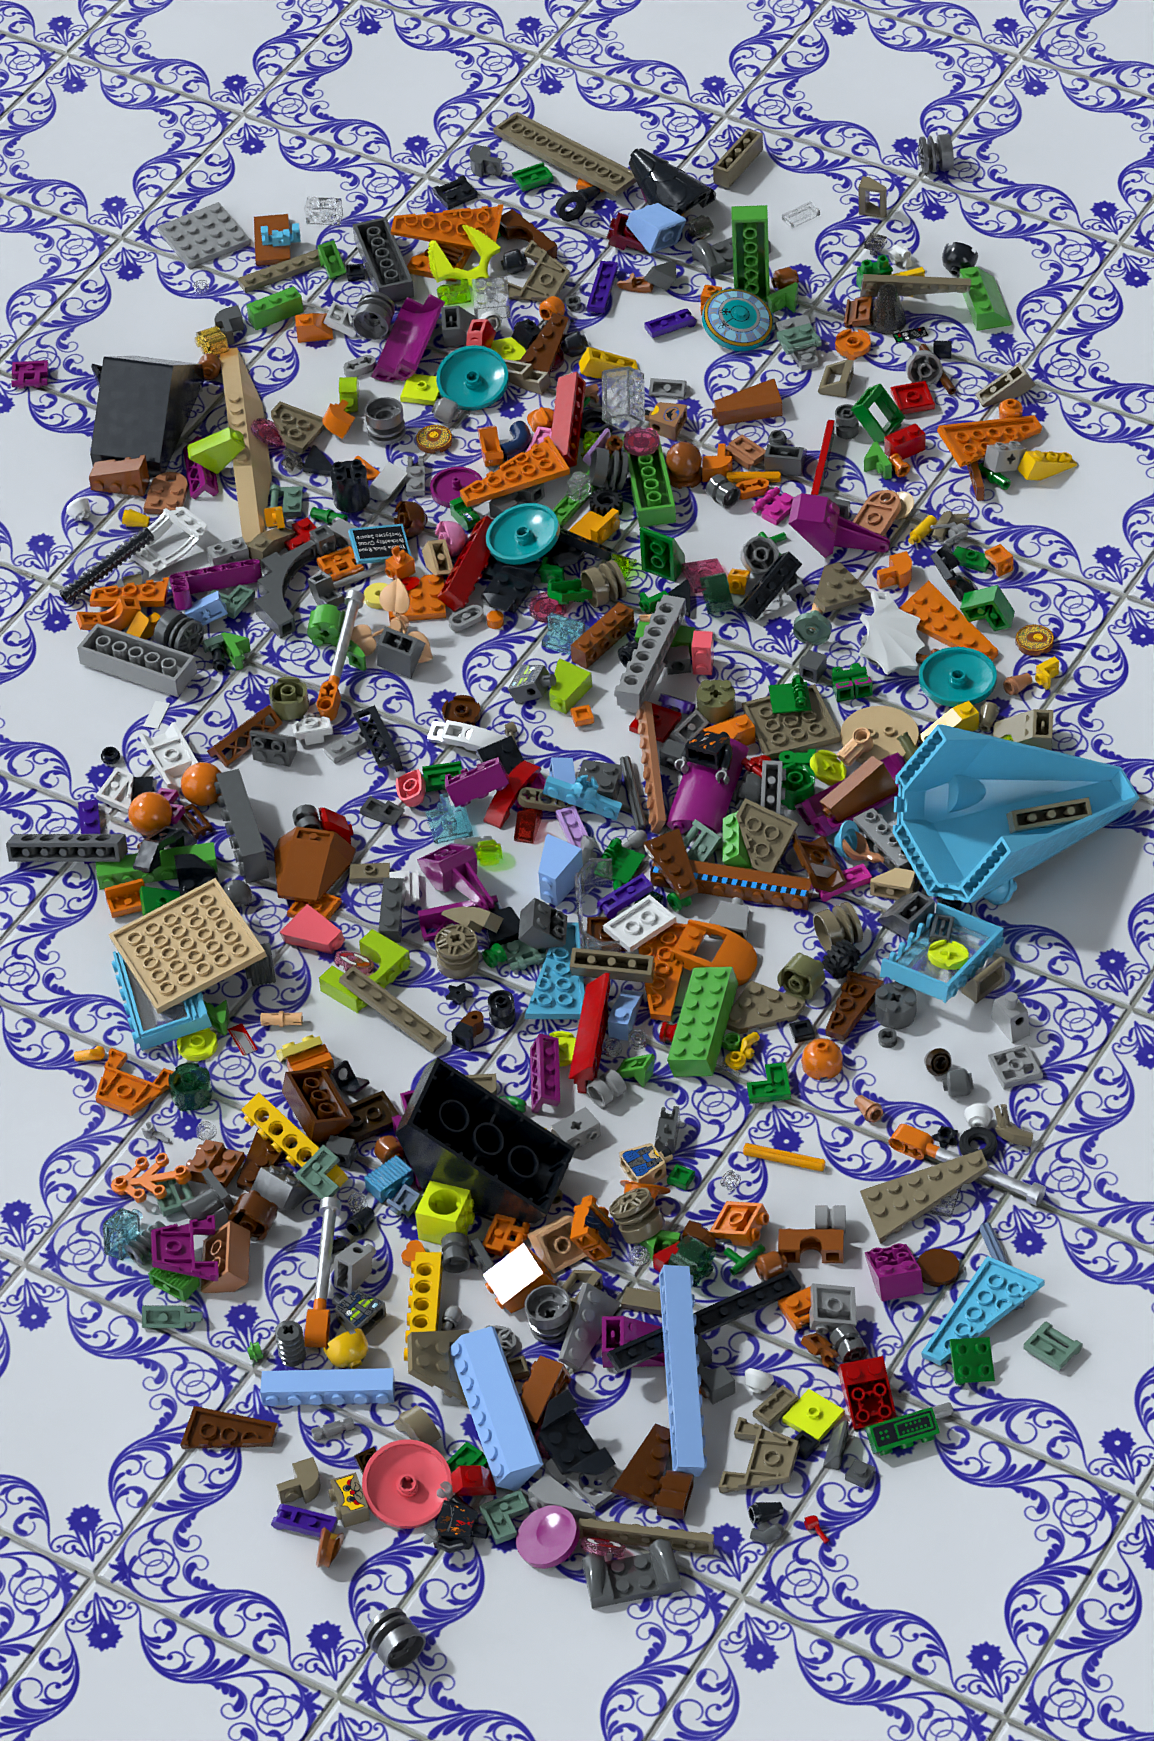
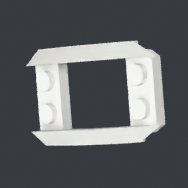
M176 507V510L171 511L165 508L160 517L147 527L153 534L154 541H150V544L145 545V548H140L141 551H136V555H131V558L148 570L149 577L170 567L187 554L201 539L207 524L185 507ZM174 523L191 537L180 548L163 558L149 546L155 543Z

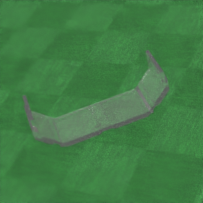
M592 858L574 876L580 948L620 952V940L601 942L584 931L581 899L596 886L613 884L612 859Z

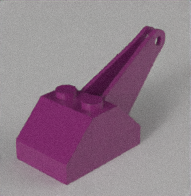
M804 493L793 498L788 524L824 558L833 554L834 546L882 553L889 550V538L839 516L840 508L830 498Z
M450 843L417 859L421 871L436 890L448 892L455 888L481 909L488 911L489 908L495 907L493 899L477 877V855L473 846Z

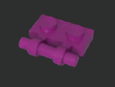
M48 360L12 362V379H18L11 380L12 387L25 389V387L29 386L41 388V386L48 385V379L43 378L48 377Z

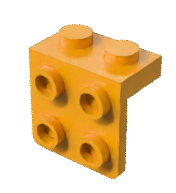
M612 508L604 517L589 511L569 531L602 545L620 528L619 511Z

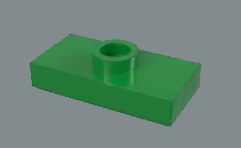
M959 546L953 552L961 563L960 566L985 573L991 564L985 557V554Z

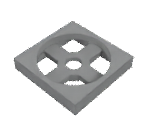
M1028 1044L988 1055V1060L1003 1089L1043 1078V1073ZM1015 1055H1020L1026 1058L1021 1059L1016 1057ZM1004 1057L1007 1058L1006 1064L998 1065L1000 1060ZM1013 1063H1018L1019 1067L1013 1068L1011 1065ZM1033 1065V1072L1025 1074L1023 1067ZM1011 1071L1015 1073L1016 1077L1007 1079L1003 1073Z
M613 1465L602 1475L574 1472L566 1480L596 1510L617 1495L610 1492L611 1488L607 1485V1482L614 1477L618 1480L622 1473ZM585 1476L589 1480V1484L581 1489L579 1479ZM601 1480L603 1483L597 1486L594 1484V1481ZM595 1491L601 1492L603 1495L595 1496L590 1494Z

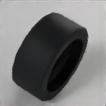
M598 408L583 412L580 436L583 439L596 442L607 428L610 429V434L612 433V416L609 412ZM592 422H600L605 424L599 428H590L586 426L587 424Z

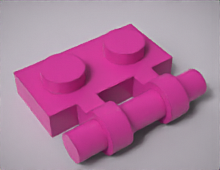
M775 487L768 490L762 499L759 498L751 509L754 513H757L759 510L762 511L763 519L778 525L790 514L794 497L787 493L779 496L780 489Z

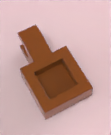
M817 1333L803 1336L801 1344L807 1348L809 1353L815 1356L820 1355L823 1365L827 1368L835 1365L830 1357L836 1358L839 1354L831 1349L833 1345Z

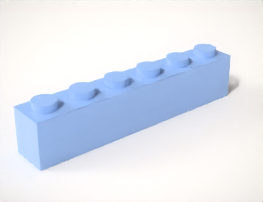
M394 1368L262 1371L260 1390L262 1405L297 1406L394 1403Z

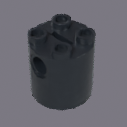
M359 459L335 462L330 472L335 507L346 513H355L363 510L370 502L365 466Z

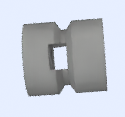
M609 1069L600 1076V1079H595L586 1087L591 1100L601 1108L609 1104L613 1100V1096L617 1098L626 1091L624 1080L613 1069Z
M815 1205V1229L844 1230V1233H846V1205H834L832 1209H829L827 1205Z

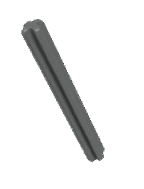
M622 756L620 758V765H622V773L636 830H645L646 821L631 759L629 756Z

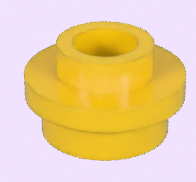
M732 1051L726 1055L725 1063L729 1069L738 1071L746 1064V1056L739 1051Z

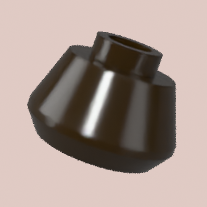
M936 1048L926 1054L924 1063L931 1075L942 1076L949 1071L952 1058L947 1050Z

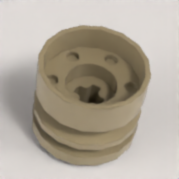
M614 560L607 561L606 564H600L599 570L596 567H591L581 572L582 587L593 591L592 599H588V601L594 608L608 604L609 599L616 601L618 598L626 597L627 587L620 567Z
M849 902L841 903L840 906H834L832 912L829 909H825L814 914V929L821 946L826 952L832 949V945L836 946V942H841V940H848L851 944L862 942V926L855 909Z
M459 924L450 925L437 933L435 948L437 966L441 974L452 979H463L477 971L479 967L477 935L471 928Z
M637 1188L628 1191L613 1201L609 1207L611 1216L614 1218L615 1223L619 1225V1230L624 1240L629 1244L640 1243L653 1237L665 1225V1219L658 1207L655 1206V1201L647 1188Z

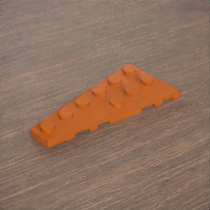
M504 204L497 205L496 207L482 206L477 209L444 210L440 213L427 212V214L397 215L393 218L391 235L428 242L434 240L444 245L476 250L462 225L475 228L496 242Z
M1035 415L939 425L937 432L961 468L984 458L987 445H995L996 442L1005 444L1010 441H1023L1041 433L1042 425Z
M548 435L542 443H535L526 453H519L500 465V469L487 473L486 478L481 481L476 480L460 490V497L467 507L474 506L569 475L570 468Z
M930 581L926 582L899 607L900 610L920 618L917 630L949 647L971 648L985 654L991 661L998 656V649L971 622H968L965 616Z
M674 923L637 948L638 954L654 956L655 960L653 983H644L651 1019L672 1020L684 963L675 958L671 961L669 958L671 950L675 947L687 924Z

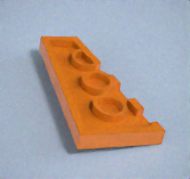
M165 577L163 581L154 582L153 579L146 580V584L135 585L133 582L127 583V585L120 588L114 585L92 589L89 600L90 607H112L117 602L119 596L137 597L140 607H165L170 579Z

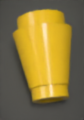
M132 509L124 510L122 524H125L126 527L149 526L150 516Z

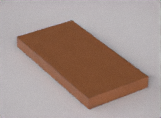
M288 214L254 217L256 266L274 265L291 259L290 245L274 247L273 244L262 245L261 226H268L269 235H272V230L283 231V229H289Z

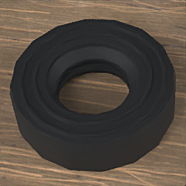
M568 192L558 199L555 207L556 213L563 221L569 222L578 219L586 210V201L580 193ZM576 202L574 209L565 211L568 204Z
M983 1127L970 1128L964 1131L960 1137V1152L962 1155L982 1150L987 1161L996 1153V1136L992 1131ZM973 1140H982L986 1143V1146L983 1149H974L970 1146V1143Z

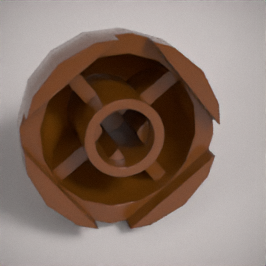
M400 501L397 504L395 512H398L397 518H394V525L403 524L406 538H413L421 534L428 522L424 509L420 504L411 501Z

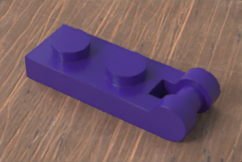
M682 309L645 322L644 328L651 338H655L687 326L690 328L694 327L697 324V320L694 316H691L692 314L688 309Z
M642 873L601 898L597 902V907L604 911V915L608 919H613L617 912L655 890L654 886Z
M280 1504L277 1509V1516L273 1518L271 1526L277 1530L287 1529L319 1538L321 1529L324 1527L329 1529L331 1533H334L338 1519L334 1516Z

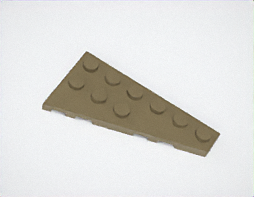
M863 274L860 297H909L920 294L966 293L970 291L971 279Z
M982 1150L861 1190V1197L880 1244L886 1241V1237L893 1232L897 1233L902 1230V1226L909 1221L917 1220L941 1203L940 1200L949 1195L951 1197L962 1185L970 1184L989 1171Z

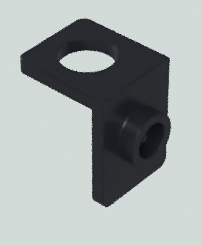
M344 1060L331 1070L340 1091L356 1094L370 1083L367 1079L356 1077L347 1060ZM345 1068L347 1070V1077L341 1080L339 1078V1071Z

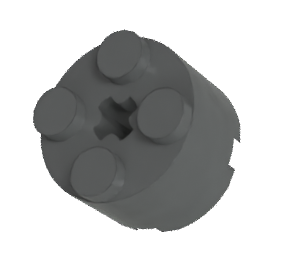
M898 982L887 983L877 988L875 994V1017L878 1023L886 1028L891 1026L897 1030L910 1026L916 1016L915 991Z

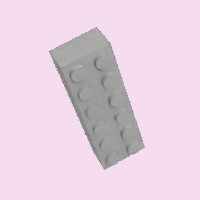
M98 623L77 647L80 664L176 697L182 693L197 674L195 656Z

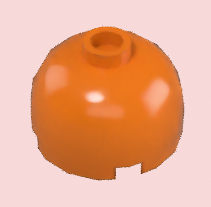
M819 1038L811 1041L803 1050L801 1060L803 1071L809 1077L820 1080V1077L832 1079L837 1076L843 1067V1055L840 1047L829 1039Z

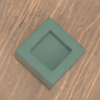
M220 634L204 640L202 645L204 652L210 651L212 653L213 649L223 647L224 639Z

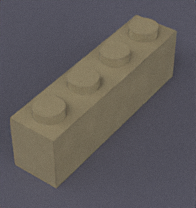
M747 129L713 166L714 184L729 188L763 151V133Z
M1089 797L1014 810L1006 815L1010 834L1073 823L1092 815Z
M572 948L570 970L571 974L575 976L598 978L604 973H610V979L653 983L655 960L654 956Z

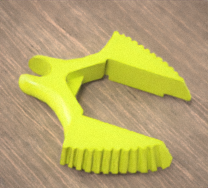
M462 225L469 240L481 257L479 266L469 271L453 268L437 242L434 240L430 241L428 245L430 246L428 248L430 271H432L431 273L435 280H437V283L453 278L466 282L477 293L480 292L477 282H484L486 286L492 285L488 275V265L490 259L500 252L501 247L487 235L468 225Z

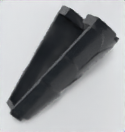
M642 148L639 150L635 149L631 153L629 166L639 188L644 193L648 205L659 203L681 216L697 204L704 208L716 199V192L712 188L688 175L683 170L669 164L667 160Z

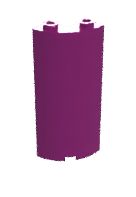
M431 294L428 295L424 304L409 297L406 298L372 373V378L384 382H393L399 379L404 381L416 372L445 301Z
M730 738L733 756L730 769L727 770V775L730 779L727 785L724 783V777L721 778L720 783H718L715 777L721 768L716 770L687 762L689 770L682 776L665 824L672 830L679 828L680 833L683 834L692 828L693 821L697 819L716 834L720 833L723 818L726 816L743 768L741 761L747 757L749 751L747 746Z
M897 752L880 760L884 763L895 782L896 775L906 764L904 758ZM845 779L794 806L808 826L812 824L815 828L814 832L825 837L840 830L844 821H853L854 817L872 808L877 810L894 801V797H898V791L840 822L833 818L829 819L822 812L824 808L820 801Z

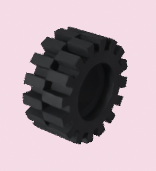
M603 487V490L599 488L597 493L593 491L592 495H590V511L604 517L614 508L619 511V515L622 514L623 497L617 489L612 491L611 487L606 490V487Z
M848 940L836 942V946L832 945V949L827 950V955L823 957L824 969L836 979L844 978L848 970L853 972L855 970L854 966L859 964L857 961L861 959L859 957L861 956L860 951Z

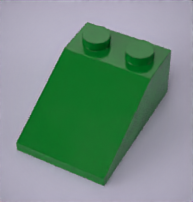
M641 527L639 531L642 570L675 582L686 568L684 552L674 538Z

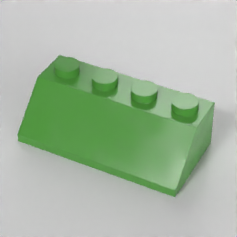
M977 266L960 269V278L971 279L970 291L962 294L976 331L1012 325L995 278Z

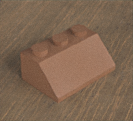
M229 1221L215 1231V1235H210L203 1240L202 1261H218L219 1277L218 1281L201 1278L202 1293L235 1292L247 1284L250 1262L249 1230Z

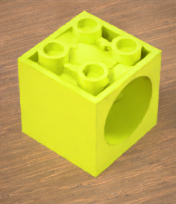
M429 1181L415 1212L418 1239L441 1245V1240L446 1234L458 1232L467 1236V1229L469 1225L473 1224L475 1219V1213L472 1211L474 1201L471 1199L470 1190Z

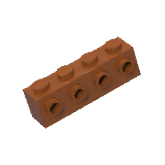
M618 602L571 644L572 662L588 669L635 626L634 610Z

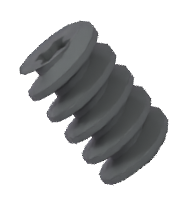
M157 1221L155 1226L151 1225L148 1230L142 1232V1235H137L135 1240H131L128 1245H124L127 1255L134 1262L142 1266L144 1265L142 1258L147 1261L151 1259L149 1253L152 1254L151 1230L165 1227L162 1222Z
M283 1321L275 1328L279 1358L282 1359L283 1365L295 1367L302 1364L306 1359L303 1330L299 1323L295 1321Z

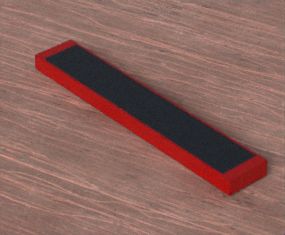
M828 420L826 424L811 495L822 493L835 435V420Z

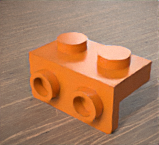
M143 879L133 880L104 889L106 902L112 918L142 911L139 890L141 886H145Z

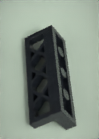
M789 551L781 554L735 610L738 613L745 612L753 621L757 620L801 567L802 563Z
M375 705L353 713L378 767L382 768L392 764L396 772L403 770L400 756ZM370 715L368 722L360 720V718ZM369 728L376 730L375 734L367 733ZM376 740L382 742L381 747L373 746ZM382 753L389 756V758L381 761L379 759Z

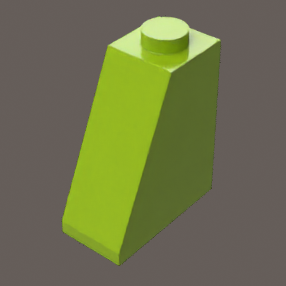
M230 427L189 444L187 446L189 459L218 475L245 448L244 436L240 431H235Z
M559 659L554 673L556 684L551 686L549 692L550 707L567 714L570 708L592 687V673L563 659Z

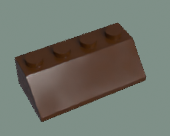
M324 1068L285 1072L282 1093L307 1137L313 1143L328 1141L330 1135L337 1136L353 1122V1116Z

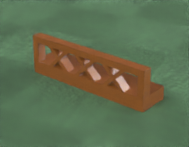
M268 705L212 746L207 752L211 757L217 755L226 767L251 748L249 732L252 727H258L261 731L267 729L266 732H272L282 725L283 722L272 707ZM268 715L276 723L272 727L265 725V717ZM239 737L246 738V747H237V739ZM224 748L233 749L232 757L229 760L222 753Z

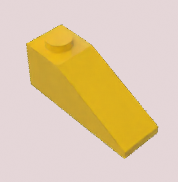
M587 347L579 361L581 374L597 379L636 375L639 372L636 360Z
M970 701L957 705L919 735V740L923 742V738L928 736L938 724L972 732L978 730L979 712Z

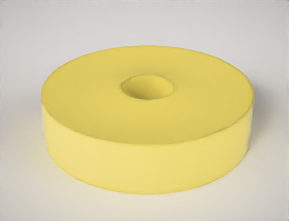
M374 583L369 585L364 590L365 604L370 608L382 609L379 596L383 588L388 584Z

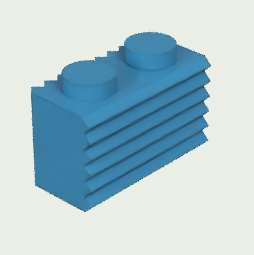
M395 1155L391 1160H388V1162H385L378 1169L364 1177L366 1190L377 1198L380 1203L388 1198L392 1199L404 1184L409 1187L414 1181L413 1169L399 1156Z

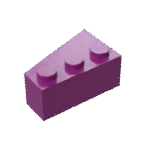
M499 757L477 764V767L470 771L467 768L462 769L459 775L453 777L451 774L445 775V788L455 808L467 806L473 799H482L493 790L500 791L507 787L509 777Z

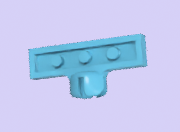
M582 775L577 777L575 784H570L551 776L547 777L542 794L606 818L617 820L622 803L598 794V783L594 777L589 782L587 781L588 775Z

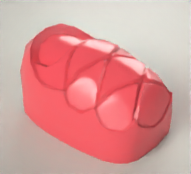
M419 769L396 778L398 797L406 806L415 807L424 801L426 783Z

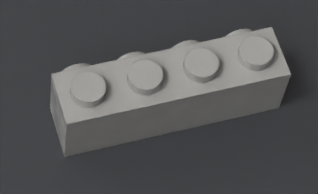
M762 760L761 806L784 816L785 807H781V800H785V788H781L782 780L786 781V769H782V761Z
M872 808L853 818V822L857 825L860 834L866 838L870 850L884 857V864L889 870L901 868L914 871L893 834V826H890L885 821L882 814H878Z

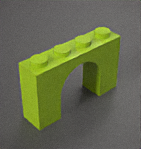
M371 929L359 940L360 954L380 966L375 973L368 977L382 988L392 983L402 971L409 967V950L377 931ZM331 966L319 977L320 991L358 1013L368 1004L339 983V979L344 972Z

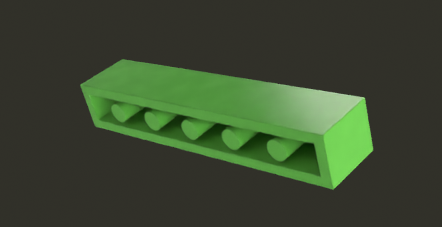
M214 842L163 849L160 851L161 866L154 869L151 873H143L133 869L138 853L125 855L120 862H95L99 890L137 879H143L144 883L178 879L174 855L195 854L214 868L215 873H218Z

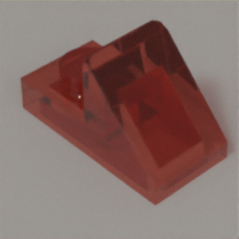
M523 807L522 811L517 812L514 841L534 843L543 817L542 810Z

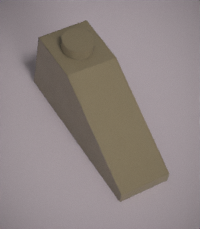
M1019 362L977 392L975 396L983 407H987L1006 399L1022 396L1036 386V384Z
M276 527L258 534L247 545L249 558L258 559L261 565V559L275 552L279 554L285 547V542L293 539L296 536V532L287 528L278 529Z

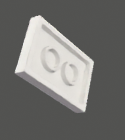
M648 895L604 924L603 929L631 953L676 923V916L651 895Z

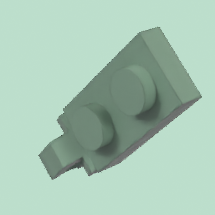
M177 1305L142 1306V1328L191 1327V1322L203 1321V1312H191V1307Z

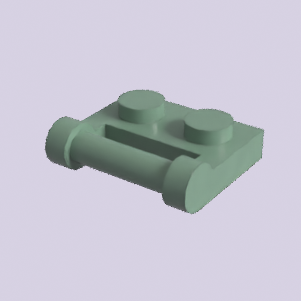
M810 323L776 332V337L786 355L793 354L794 351L822 345L820 336H817Z
M274 484L270 487L271 503L269 508L278 507V496H284L283 516H302L303 486L280 487Z
M695 819L692 823V828L683 839L684 846L687 849L696 834L701 830V834L687 855L689 860L708 862L723 838Z
M175 1179L154 1183L155 1185H163L167 1191L166 1197L156 1199L163 1217L183 1211L181 1203L194 1198L188 1183L180 1184L186 1198L180 1200L174 1184L177 1183Z
M1045 1321L1024 1343L1023 1349L1060 1371L1075 1354L1077 1355L1081 1351L1083 1343L1070 1339L1054 1329L1052 1324ZM1047 1335L1051 1336L1052 1338H1054L1055 1340L1059 1341L1060 1343H1062L1063 1345L1067 1346L1068 1348H1065L1064 1346L1060 1345V1344L1057 1343L1056 1341H1054V1340H1052L1051 1338H1049Z

